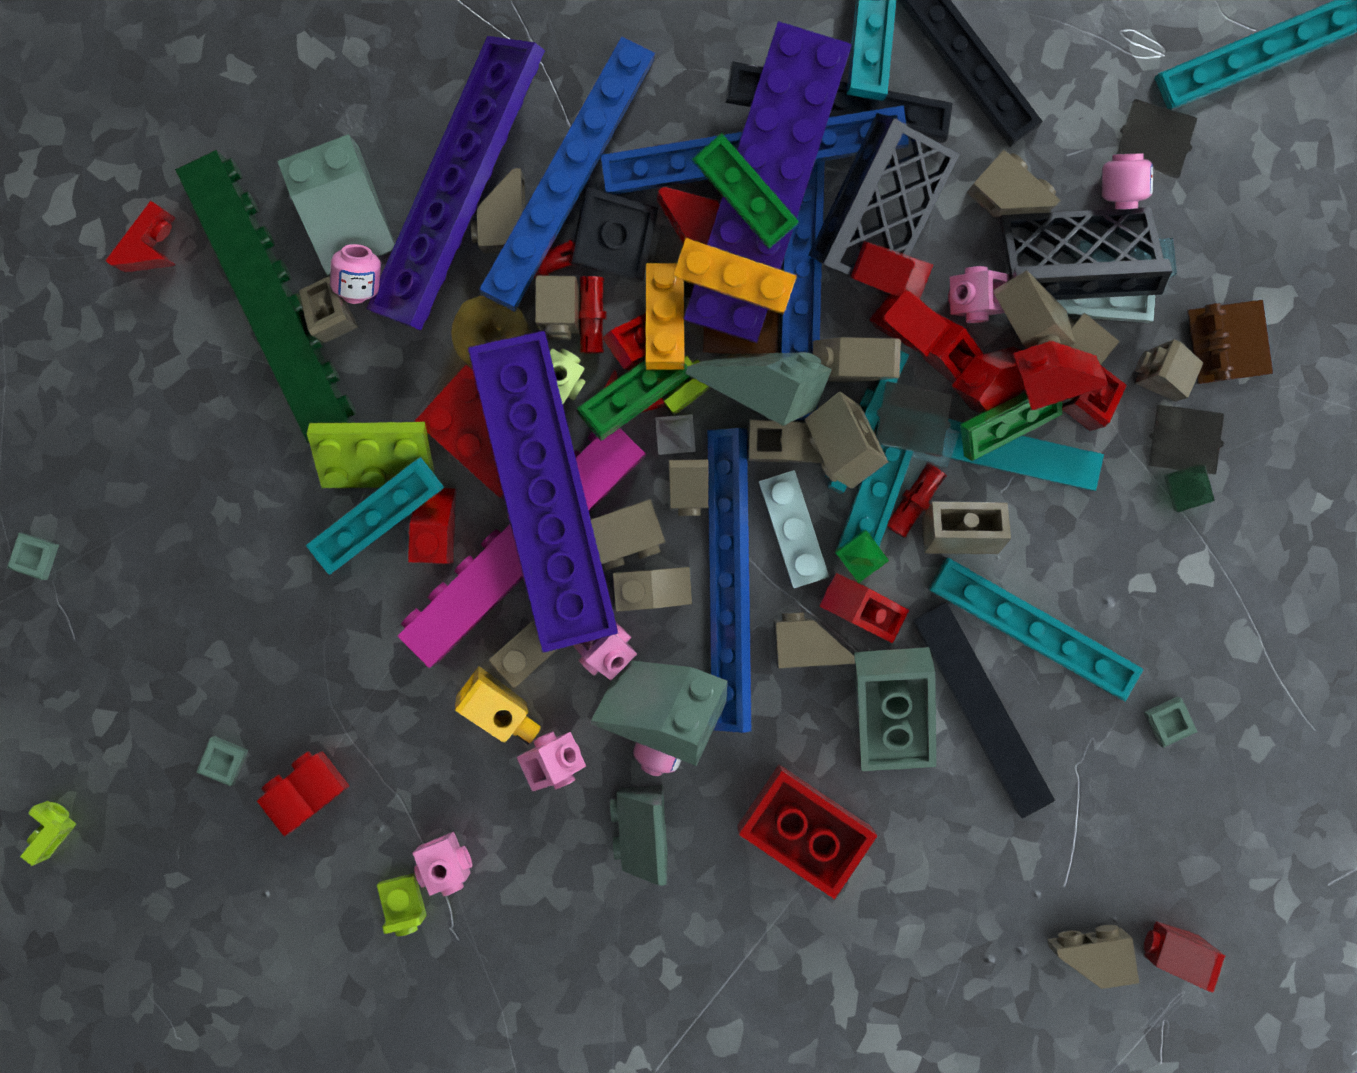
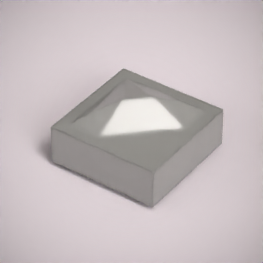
M693 414L655 417L659 456L696 452Z

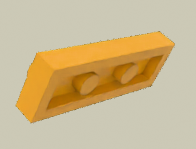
M688 238L685 239L673 274L674 278L783 315L797 275Z
M646 263V370L685 369L684 281L673 276L677 263Z

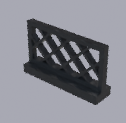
M876 113L808 256L851 276L856 262L849 266L840 262L847 247L858 243L859 250H861L865 239L879 233L882 234L885 248L910 256L960 154L906 126L907 124L893 117ZM902 134L911 138L914 154L898 160L895 148ZM921 144L927 146L928 148L922 150ZM936 152L944 155L945 158L939 170L928 175L924 158ZM916 161L920 179L904 186L900 168ZM892 172L896 190L880 196L878 183L883 175ZM922 187L925 198L920 207L910 211L906 194ZM899 197L903 214L887 221L883 204ZM875 208L879 225L863 231L860 220L864 212ZM905 222L907 234L903 242L893 246L889 229Z
M1151 207L1001 215L1000 227L1010 280L1027 270L1056 300L1162 295L1171 276L1172 267L1170 259H1164ZM1126 221H1143L1144 231L1138 235L1123 226ZM1089 223H1100L1109 230L1100 237L1085 227ZM1052 225H1062L1071 232L1062 239L1048 229ZM1012 227H1025L1033 232V234L1024 241L1012 233ZM1114 234H1117L1131 244L1122 251L1109 243L1108 240ZM1077 235L1093 245L1086 253L1070 244ZM1040 237L1055 246L1048 255L1032 246ZM1138 247L1151 255L1152 260H1136L1130 254ZM1100 249L1116 260L1114 262H1098L1092 256ZM1061 252H1064L1078 262L1076 264H1060L1054 259ZM1025 253L1039 262L1037 266L1019 267L1018 259Z

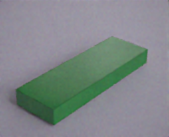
M722 133L692 159L696 167L768 249L772 248L798 225L799 221Z
M645 359L579 406L577 414L599 440L602 441L691 377L685 374L688 366L684 363L685 369L646 370Z
M1023 392L960 424L964 456L970 461H974L1063 415L1062 401L1032 411L1027 396Z

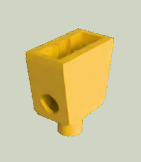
M480 666L476 668L456 695L455 711L504 743L513 734L529 745L541 729L539 724L526 716L528 713L527 702ZM500 710L509 711L505 716L496 714Z

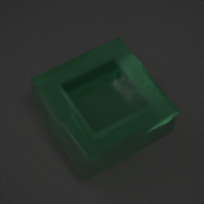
M1200 463L1164 475L1174 511L1179 513L1215 501L1205 465Z

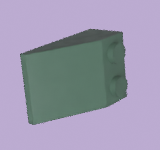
M349 134L277 161L291 199L327 276H330L333 255L342 250L346 245L358 244L366 246L378 258L392 252L395 241L360 148Z
M806 352L722 354L688 366L685 374L784 426L816 410L832 369L820 364L821 360L817 356Z
M930 648L854 652L861 771L937 767L935 668Z
M631 660L612 679L591 719V724L697 766L725 707L727 680L693 667Z
M663 785L618 788L617 799H610L611 821L619 823V836L613 837L614 860L621 859L622 871L658 886L667 885L668 852Z

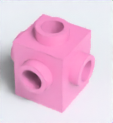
M976 266L965 268V274L951 276L948 293L950 315L966 317V323H984L989 321V315L1005 313L995 297L994 289L1010 281V274L988 270V267Z
M617 622L618 634L573 645L582 656L579 662L592 675L595 676L600 672L610 681L637 655L634 649L627 643L632 637Z
M554 731L533 740L534 748L517 757L532 792L552 785L555 789L564 787L576 780L573 775L574 773L586 767L580 748L571 732L557 737Z
M454 831L419 845L412 853L417 864L414 866L416 879L422 888L426 886L430 896L440 891L443 896H447L461 890L464 887L462 882H465L471 873L469 868H472L470 854L465 846L460 847Z

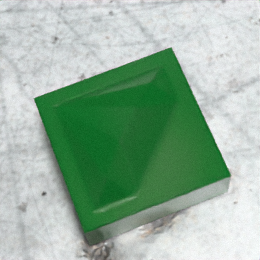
M866 529L835 551L858 583L889 561Z

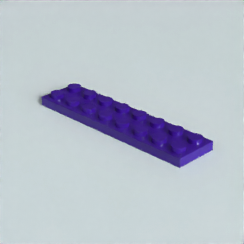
M778 21L737 151L797 219L852 44ZM722 197L707 245L781 270L793 229L772 248L768 249ZM694 285L684 321L757 344L768 309Z
M493 36L486 37L381 274L379 291L370 299L367 310L406 326L422 330L426 319L430 315L431 307L438 291L446 279V274L453 257L461 245L462 237L469 221L477 209V203L484 187L492 175L493 167L500 151L508 139V133L515 117L523 105V99L531 81L538 71L539 63L545 50L535 42Z
M545 331L468 347L542 653L618 634Z

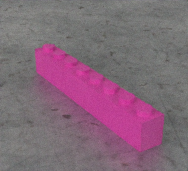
M621 428L602 441L592 432L588 437L592 443L582 453L577 449L574 450L589 512L646 457V453ZM511 524L502 532L495 529L481 543L485 549L475 559L471 556L464 559L454 570L458 576L448 586L444 582L438 585L427 597L431 603L422 612L416 608L402 621L401 625L405 629L398 635V638L428 668L436 666L523 579Z

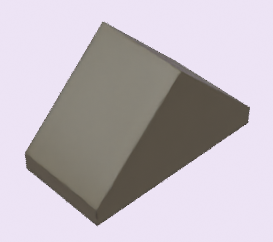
M330 276L299 290L308 331L313 337L327 343L358 328L347 302L332 291Z

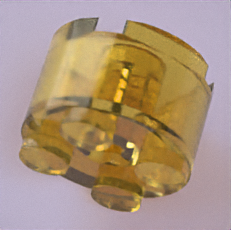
M478 296L465 301L453 320L451 331L452 342L459 357L472 367L468 347L490 343L485 338V335L491 333L493 328L501 334L500 338H494L493 342L532 334L526 317L518 307L514 312L484 296Z

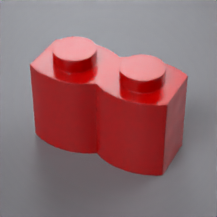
M310 751L306 752L291 764L294 769L291 774L284 779L279 774L261 788L265 794L257 800V803L284 837L350 787L323 751L316 753L314 756Z

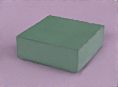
M18 533L7 569L40 580H48L59 544L26 533Z
M1177 696L1144 712L1159 746L1163 748L1198 732L1181 697Z
M213 736L209 739L196 773L228 786H233L236 783L248 749Z

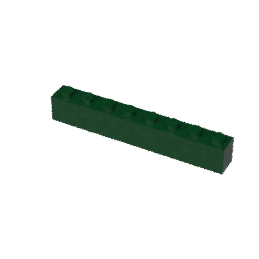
M214 150L175 169L307 443H309L307 437L309 423H355L352 417L357 414L355 407L347 394L342 396L336 382L340 381V377L333 363L330 360L326 362L320 351L324 347L323 342L313 337L308 331L307 323L303 316L304 310L300 295L292 293L287 281L292 279L284 262L281 259L276 260L271 250L275 246V242L266 226L260 227L254 215L259 212V209L248 191L243 192L238 182L243 179V176L232 158H225L220 152Z

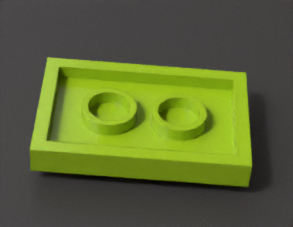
M425 422L309 423L307 437L321 488H381L420 457L434 473Z

